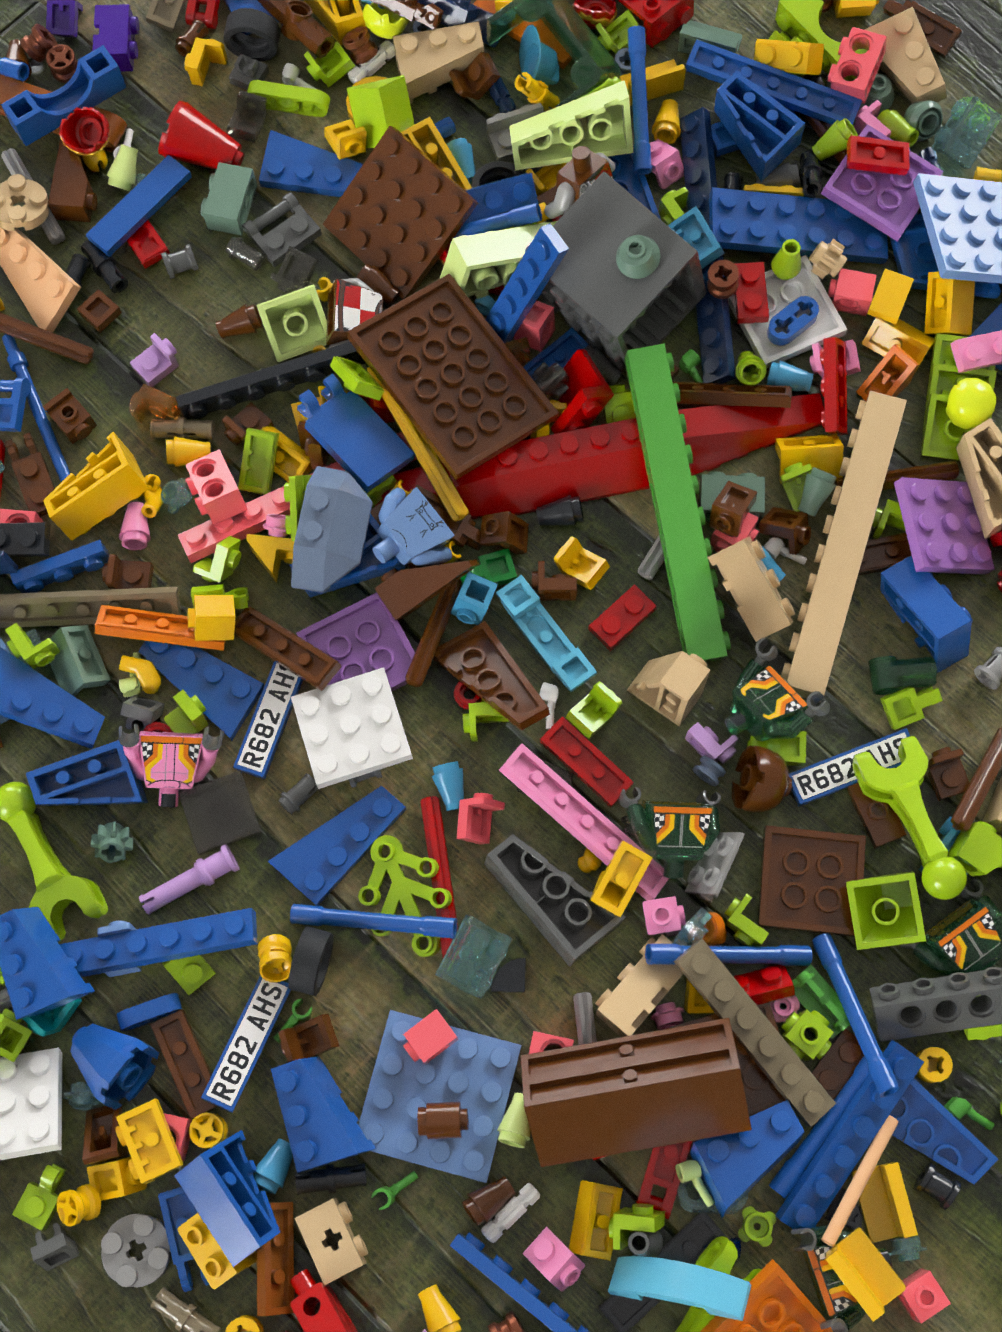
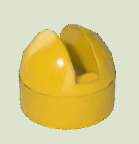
M104 149L96 154L81 157L88 169L94 172H99L98 163L102 169H105L108 164Z

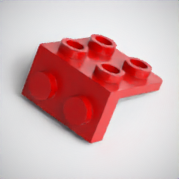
M618 0L643 21L646 44L651 48L660 41L666 40L674 30L683 23L686 24L694 15V0Z
M578 349L551 384V391L557 401L567 403V407L550 429L554 434L589 427L614 396V393L585 349Z

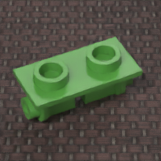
M811 964L792 980L795 996L800 1004L810 1013L815 1010L829 1021L830 1024L827 1027L834 1032L830 1037L831 1039L850 1025L837 993Z

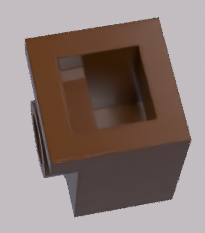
M68 388L42 406L50 419L72 444L86 438L92 432V429L97 426L91 415Z

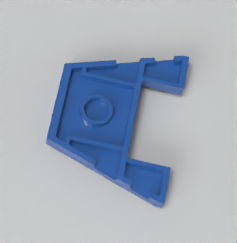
M921 213L913 217L898 242L891 237L889 238L899 274L914 279L911 288L927 290L928 272H937L939 270ZM975 281L974 296L992 299L999 297L1001 293L999 283Z

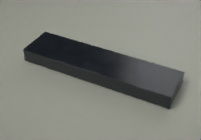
M702 1209L662 1247L660 1254L656 1258L695 1265L699 1256L715 1238L727 1236ZM610 1295L599 1306V1309L619 1332H628L661 1300L643 1296L641 1301Z

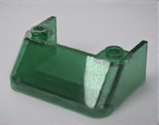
M513 0L487 19V42L489 45L496 42L523 21L534 22L541 19L576 62L572 66L570 76L572 83L578 90L557 104L556 107L580 98L602 85L608 78L612 79L616 76L620 79L621 70L618 63L567 0Z

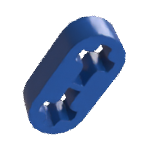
M801 296L773 316L767 329V337L770 342L778 346L787 345L815 323L819 312V305L812 297ZM799 309L803 311L806 309L810 310L809 316L805 313L802 314L799 318H796L798 316ZM788 323L790 324L787 328L786 334L783 331L779 333L776 332L777 326L779 328H783Z
M172 993L117 1013L116 1016L120 1030L129 1031L181 1010L182 1006L178 993Z

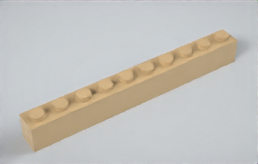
M870 391L867 401L860 400L855 416L856 419L861 420L858 430L852 428L847 447L853 448L850 458H843L839 472L840 476H844L842 487H835L831 504L836 505L834 516L827 514L822 533L828 534L825 545H818L814 562L820 563L817 574H810L806 592L811 593L809 603L802 602L797 621L803 622L800 634L793 633L788 651L794 652L791 664L785 662L781 677L800 697L807 699L814 691L821 692L823 696L825 694L907 400Z

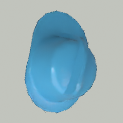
M531 24L524 30L519 48L521 72H527L532 78L544 82L547 86L549 84H557L559 81L557 52L540 42L538 30Z

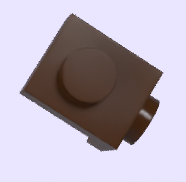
M329 1014L319 1015L300 1025L285 1028L278 1032L281 1040V1050L286 1056L288 1063L302 1058L316 1057L339 1046Z

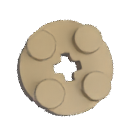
M21 174L12 175L7 181L0 183V228L7 231H15L14 227H24L25 231L38 227L47 219L49 214L48 196L43 186L33 180L25 179ZM19 202L24 203V206L22 207L20 205L13 206L14 204Z

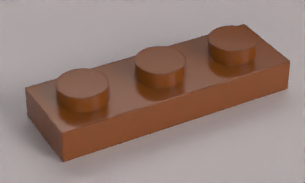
M293 1202L270 1203L280 1233L257 1250V1316L294 1313L290 1306L291 1301L294 1300V1288L290 1283V1280L294 1277Z

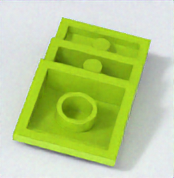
M935 334L926 396L921 456L960 461L956 447L963 435L972 429H963L954 425L946 414L949 393L954 385H957L959 381L965 378H979L989 383L994 391L997 371H994L995 365L958 373L950 343L967 337Z

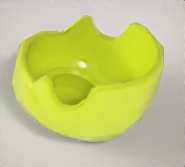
M373 2L366 4L363 9V19L371 33L381 38L393 39V36L401 35L410 21L390 10L379 8Z
M965 378L951 389L946 406V414L954 425L963 429H974L992 416L996 407V394L989 383L979 378Z

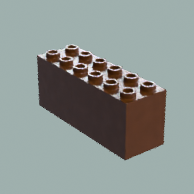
M729 1018L521 1055L524 1109L541 1167L752 1130Z

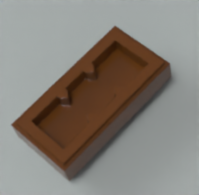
M859 783L847 788L874 849L907 835L898 815L888 803L875 801L863 794Z

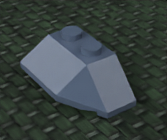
M317 466L307 483L293 547L292 588L324 593L331 585L342 579L361 563L373 503L348 471Z

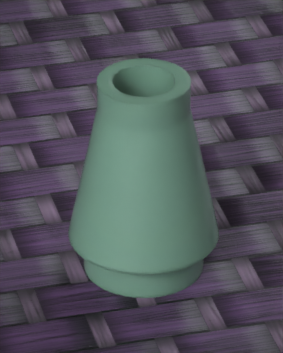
M813 467L811 473L806 475L798 510L816 516L820 507L836 487L834 482L837 477Z

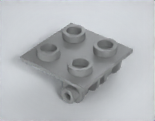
M711 832L710 836L705 839L704 845L702 844L701 846L702 854L697 865L692 868L688 875V885L685 892L700 894L701 899L712 903L713 898H718L724 884L723 882L727 878V873L730 871L745 834L743 832Z

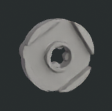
M136 1213L122 1217L110 1227L107 1234L101 1240V1259L104 1269L111 1279L122 1287L138 1288L152 1284L160 1279L169 1267L171 1252L164 1222L151 1215ZM134 1240L138 1244L144 1243L146 1245V1249L142 1252L143 1259L138 1261L136 1256L131 1257L129 1251L132 1249L131 1243Z

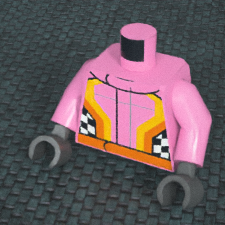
M134 724V732L130 734L124 733L122 726L119 727V742L123 745L124 754L136 778L144 781L147 788H159L158 805L161 807H178L179 789H192L193 784L202 781L215 764L218 749L222 745L224 731L220 730V735L217 737H212L208 734L209 727L204 729L203 734L140 731L139 734V726Z

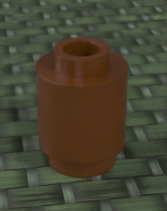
M461 1102L427 1103L426 1107H418L417 1122L419 1136H427L428 1139L462 1138V1130L469 1129L468 1109H461Z

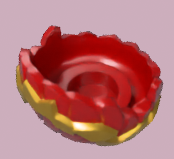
M574 0L571 11L574 19L583 24L585 28L597 29L595 26L598 23L607 27L614 21L617 16V2L615 0Z
M76 107L73 110L74 112L67 116V119H62L59 127V136L63 145L74 153L89 156L102 151L107 145L110 133L108 120L93 107H83L82 109Z

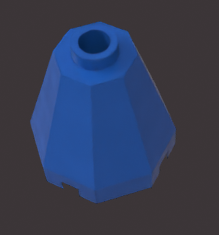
M95 1024L82 1027L74 1034L70 1051L94 1097L102 1104L115 1110L122 1106L118 1102L120 1099L125 1097L130 1101L138 1095L154 1074L156 1066L151 1063L152 1057L158 1060L159 1056L158 1051L140 1039Z

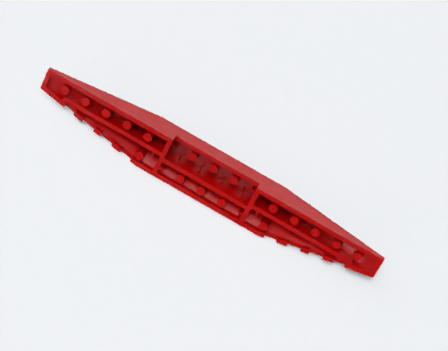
M820 393L791 396V408L713 405L679 409V414H684L687 426V432L683 433L685 445H690L693 455V463L689 464L691 476L706 470L709 472L720 467L725 462L735 458L737 460L743 458L748 453L764 447L765 449L775 444L776 438L794 437L821 426V412L824 406ZM636 418L520 441L457 480L454 479L442 463L469 510V514L472 515L470 519H478V516L506 511L516 516L536 512L537 507H542V505L570 494L572 497L579 496L581 502L650 488ZM422 467L393 475L397 482L399 480L403 481L401 486L405 491L410 492L416 485H419L437 495ZM391 489L387 490L381 495L382 499L379 503L384 501L385 496L390 492Z

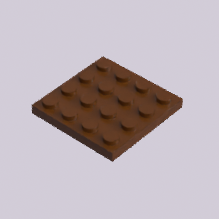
M389 126L323 225L363 263L370 264L372 267L376 265L389 281L400 290L398 295L405 299L414 294L448 247L452 238L455 237L479 203L398 129Z

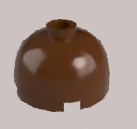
M748 746L741 754L735 771L741 772L739 785L732 782L734 806L745 811L757 813L772 810L781 803L784 797L790 794L792 779L789 777L788 767L785 760L778 753L761 746Z

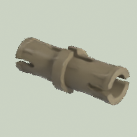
M179 417L178 420L152 419L150 435L152 439H174L175 436L186 439L214 440L215 423L214 420L196 421L187 420L186 417Z
M166 1287L159 1291L156 1295L157 1300L154 1299L150 1307L156 1309L175 1323L174 1328L179 1332L182 1330L186 1332L221 1331V1327L216 1326L196 1311L197 1306L192 1303L187 1305L168 1291Z

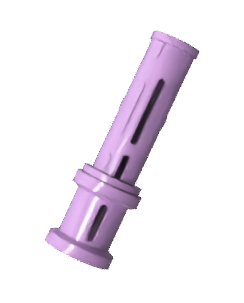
M224 844L217 853L206 859H197L193 868L146 894L140 895L139 900L141 903L144 902L142 906L146 913L150 915L155 910L203 884L211 886L215 884V879L231 870L234 872L240 870L239 865L229 847Z

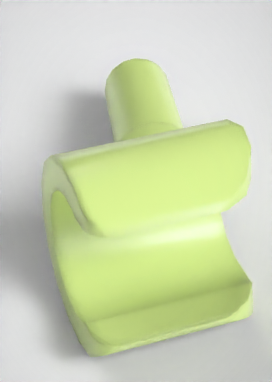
M135 652L133 657L141 659V654ZM130 673V678L119 680V688L124 697H131L141 693V685L136 674Z
M688 1160L676 1164L675 1170L680 1182L684 1183L692 1180L694 1187L707 1208L712 1206L715 1202L703 1184L699 1163L695 1160Z

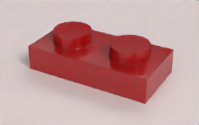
M850 135L847 141V169L906 176L910 169L909 143Z
M764 262L734 263L739 271L738 288L734 294L737 324L768 322L769 309Z
M634 584L589 625L588 630L611 651L656 610L657 606Z
M769 966L764 969L733 976L756 1005L795 995L794 984L785 966Z

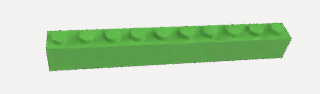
M665 343L627 350L624 360L682 651L688 655L691 653L696 654L705 662L721 660L727 657V651L731 650L728 632L722 631L720 619H724V608L722 601L716 600L714 588L718 587L717 574L715 569H710L708 557L712 555L711 544L708 537L704 538L702 526L705 525V514L702 506L697 507L695 495L699 494V485L696 475L691 476L689 464L693 463V455L690 445H685L683 433L687 432L684 414H679L677 402H680V390L678 384H673L671 372L674 371L673 356L671 352L666 353Z

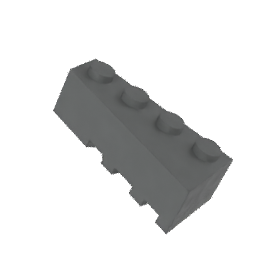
M514 834L486 856L484 865L569 967L619 927L626 918L623 914L620 918L591 902L590 899L593 892H588L573 881L574 878L566 872L558 870L548 862V859Z

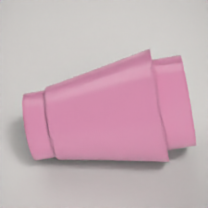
M130 502L127 504L119 533L122 546L129 550H142L147 547V543L151 539L148 519L141 512V508L144 505L141 502Z

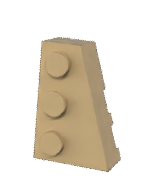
M913 7L865 29L887 36L886 52L879 68L891 78L895 86L912 104L917 101L928 100L939 102L947 98L945 82Z
M479 21L393 36L399 76H405L410 104L413 103L414 98L426 92L429 95L436 92L438 86L451 81L449 72L452 69L464 71L481 51L484 52Z
M991 418L965 433L956 447L985 540L1002 530V433Z
M749 536L709 556L708 559L712 566L717 564L724 578L722 583L726 591L730 590L738 605V612L757 642L790 626L793 623L791 616L795 615V612L788 598H781L777 587L781 585L774 570L766 569L762 561L766 555L758 540L752 541Z
M684 651L648 660L627 691L680 727L701 698L710 669L707 668V663L696 654L691 653L688 655Z
M663 934L657 941L651 937L639 951L643 955L635 966L629 963L617 977L621 981L613 992L608 988L595 1003L599 1007L595 1015L620 1037L633 1035L683 975L677 965H648L646 963L645 948L647 944H674Z

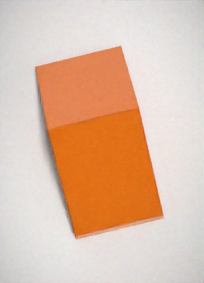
M895 344L856 393L865 401H867L870 391L896 397L910 384L919 364Z

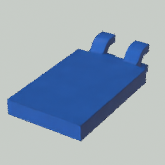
M333 374L323 380V385L326 388L321 390V395L328 401L321 406L309 389L299 395V400L302 403L298 405L297 410L304 417L308 418L305 421V429L345 471L352 475L366 493L414 460L415 453L358 394L352 391L346 394L340 381Z

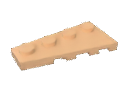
M14 227L15 231H7L0 228V266L37 326L53 333L81 286L18 228Z

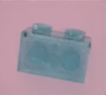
M977 96L963 97L953 106L951 117L946 125L942 126L936 133L935 143L932 148L936 153H944L964 169H970L1002 119V115Z
M466 914L455 939L452 940L435 975L461 991L481 999L490 988L493 976L500 962L505 958L512 938L497 932L473 916Z

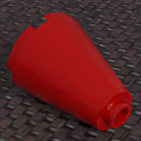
M178 101L166 123L169 124L167 133L162 132L158 154L164 156V158L170 155L177 161L217 169L219 162L241 166L245 153L241 152L242 145L188 102Z

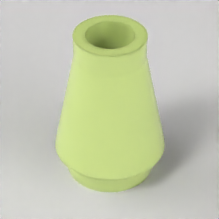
M123 144L120 145V149L106 175L109 177L107 184L131 191L132 184L135 185L138 149Z
M514 1093L513 1100L497 1129L499 1131L498 1141L516 1148H525L526 1141H530L531 1136L522 1093Z

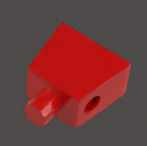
M308 1269L301 1271L290 1280L298 1295L297 1298L291 1301L290 1306L304 1332H358L329 1285L326 1284L324 1286L322 1282L316 1284ZM320 1302V1310L315 1314V1307Z

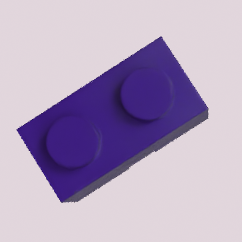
M129 4L95 5L94 26L99 28V35H93L92 51L104 45L119 66L121 72L133 71L134 59H138V45L135 41V35H139L140 31L138 17L133 16Z

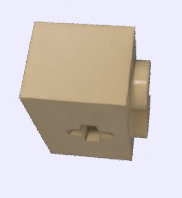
M332 1198L295 1218L324 1286L366 1264L364 1256L368 1255V1250L361 1235L354 1236L349 1223L353 1221V1217L345 1201L339 1203L337 1198ZM330 1229L334 1234L340 1232L342 1235V1239L338 1241L339 1249L335 1245L328 1246L326 1243V1239L330 1237Z

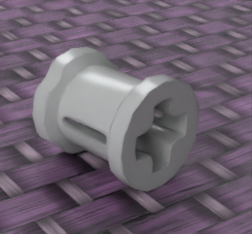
M996 647L992 652V656L984 665H978L974 669L977 679L983 685L993 690L1000 686V680L1002 679V647Z

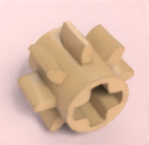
M832 239L828 244L821 241L809 258V261L814 264L811 272L821 279L828 274L835 277L847 260V257L842 255L845 246L835 239Z

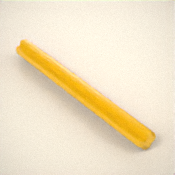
M368 367L367 372L383 388L382 398L412 451L415 453L449 516L454 522L463 520L469 514V510L438 456L374 372Z

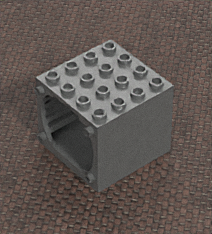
M603 171L593 183L587 181L585 183L587 187L585 185L582 186L581 193L583 194L553 225L569 250L540 295L544 298L543 303L554 307L555 314L560 311L566 318L564 321L570 328H573L577 333L581 330L588 337L586 341L593 348L597 347L600 351L603 349L609 356L608 359L611 363L622 371L623 369L626 370L624 358L627 350L660 344L706 295V289L698 251ZM633 235L650 237L656 242L660 250V262L657 269L651 275L641 279L625 276L619 270L616 263L618 247L625 239Z

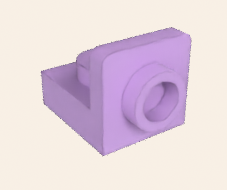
M155 333L150 336L153 344L130 362L132 368L150 388L179 366L174 356L177 353L175 347L167 338L161 340Z
M698 722L688 730L685 737L701 756H707L715 762L720 761L724 764L737 752L734 746L739 738L735 734L720 746L717 743L719 741L717 735L709 727L705 726L703 728Z

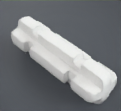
M385 40L378 46L379 50L372 59L359 64V67L355 66L348 72L351 83L355 84L366 76L371 77L386 64L385 60L389 61L395 56L394 44L389 40Z
M527 1183L519 1191L520 1194L517 1197L514 1196L495 1214L496 1218L493 1221L490 1220L488 1224L482 1227L481 1232L491 1243L496 1242L503 1235L502 1231L504 1229L508 1230L527 1211L526 1207L529 1204L532 1206L540 1198L539 1191L531 1183Z

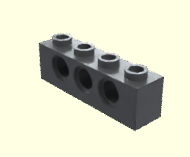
M990 967L982 971L969 973L957 972L949 976L930 979L919 978L915 981L898 984L886 983L878 987L869 988L874 1021L880 1042L1002 1024V968Z

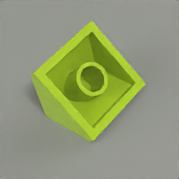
M404 75L347 88L355 128L363 126L367 131L366 148H375L389 126H393L402 132L415 125Z

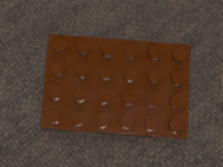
M450 274L347 331L348 340L455 480L558 418L559 412Z

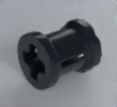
M929 1162L919 1174L913 1189L917 1192L923 1191L940 1202L939 1206L946 1210L957 1197L961 1183L957 1180H949L937 1172L935 1165Z

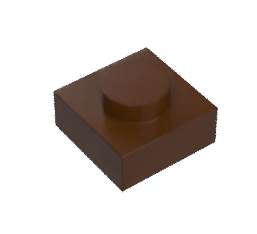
M99 289L77 308L79 314L100 333L122 313L119 306Z

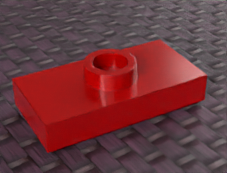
M149 220L126 241L145 269L163 259L161 253L166 252L170 254L169 249Z

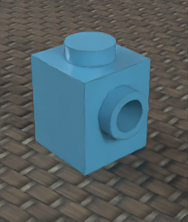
M468 572L450 614L457 616L460 621L466 624L479 625L487 612L498 584Z

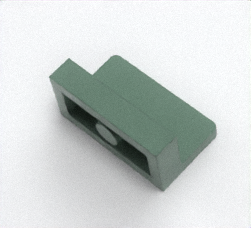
M689 20L687 24L683 23L681 28L678 51L690 54L696 39L737 54L742 41V34Z
M88 625L60 627L50 638L60 650V653L55 655L54 660L50 663L59 687L75 697L83 688L105 686L110 681Z

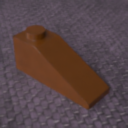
M60 138L48 206L56 220L91 222L92 211L97 209V195L93 192L81 156L64 146Z
M476 559L399 571L394 568L380 578L383 583L374 589L394 619L399 620L412 614L480 564Z

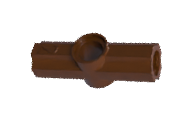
M257 0L264 9L281 23V33L288 39L302 42L318 58L325 57L333 49L335 39L311 17L313 11L307 3L301 0Z

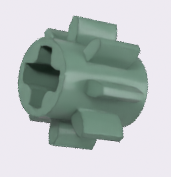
M116 821L105 825H98V834L91 835V847L95 848L94 857H100L108 863L117 862L121 859L125 860L126 851L133 850V838L129 837L130 828H124L121 824L116 823Z

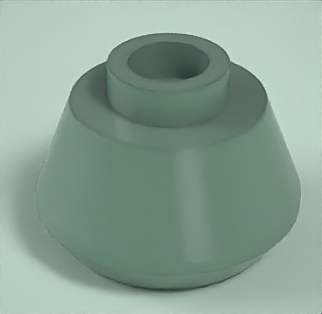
M877 73L865 104L861 103L860 108L865 105L869 107L876 100L882 103L879 113L891 107L895 95L892 83L887 76Z
M917 101L907 108L904 119L919 132L917 141H924L934 136L940 129L943 112L941 106L935 101Z
M644 235L628 237L620 244L616 252V263L619 270L625 276L633 279H641L651 275L657 269L660 262L658 245L653 239Z

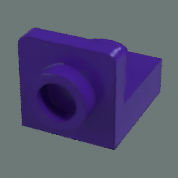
M47 0L46 29L53 36L77 38L78 11H83V5L76 0Z

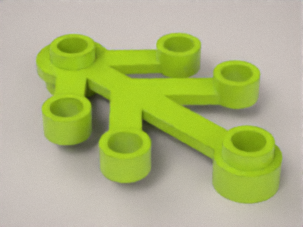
M383 835L373 842L370 853L375 865L368 885L362 887L359 891L358 898L361 904L375 906L379 903L381 899L379 890L388 872L392 884L381 913L396 914L398 905L401 903L406 916L422 917L413 895L430 901L431 905L435 908L443 909L450 905L452 895L447 889L433 888L405 877L400 866L402 864L414 868L420 876L432 878L439 870V865L435 859L429 857L421 858L403 851L401 842L394 836ZM384 846H389L390 854L384 858L382 856V849ZM429 861L432 864V870L426 874L423 871V865ZM369 890H372L374 893V898L371 902H368L365 897ZM439 892H443L445 895V901L442 904H438L436 901V896ZM372 930L373 934L379 937H386L392 933V931L381 933L379 930ZM413 933L412 948L417 955L432 957L439 952L441 948L440 937H429ZM423 937H426L429 941V945L425 950L420 947V940Z

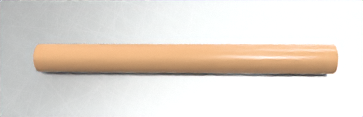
M889 1115L874 1137L821 1238L827 1245L834 1247L899 1123L894 1117Z

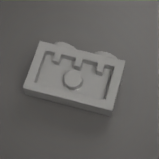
M541 103L527 104L520 109L508 113H498L486 120L487 138L497 161L509 162L514 160L509 126L543 113L544 108Z

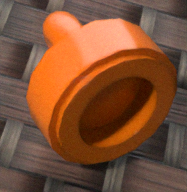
M701 912L696 916L693 922V935L696 941L703 939L708 946L720 945L726 941L725 923L718 913Z

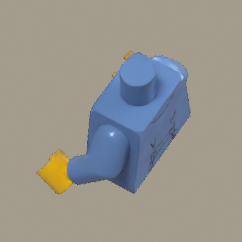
M399 480L385 496L378 516L381 525L377 529V533L382 538V541L372 548L376 558L381 563H385L393 556H396L401 564L407 565L412 562L416 566L453 563L461 558V554L456 555L451 549L455 543L453 541L449 542L455 535L420 490L416 487L413 490L411 489L410 492L405 491L401 486L403 481Z

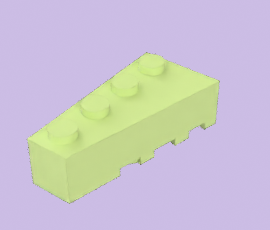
M625 80L509 126L515 171L568 163L572 160L573 149L578 146H586L594 153H603L607 157L634 153L630 103Z
M557 221L452 238L440 278L450 274L468 297L475 295L479 299L488 296V290L501 285L506 286L525 254L526 247L530 245L529 243L532 242L540 227L549 223L553 226Z

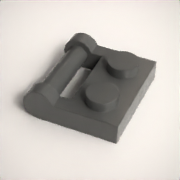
M291 192L283 196V201L254 221L248 220L242 224L247 236L274 268L322 235L320 227L302 208ZM288 211L293 213V216L262 236L259 231Z

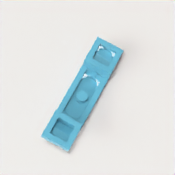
M522 575L496 592L500 602L521 633L548 668L570 692L597 674V671L578 647H574L542 606L539 596Z
M624 1256L617 1258L608 1292L611 1295L641 1301L643 1296L704 1308L710 1315L743 1321L752 1285L748 1281L694 1264L655 1257Z

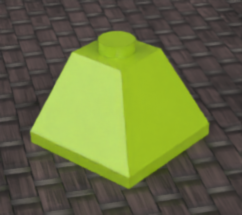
M913 871L846 882L857 950L926 941L916 878Z

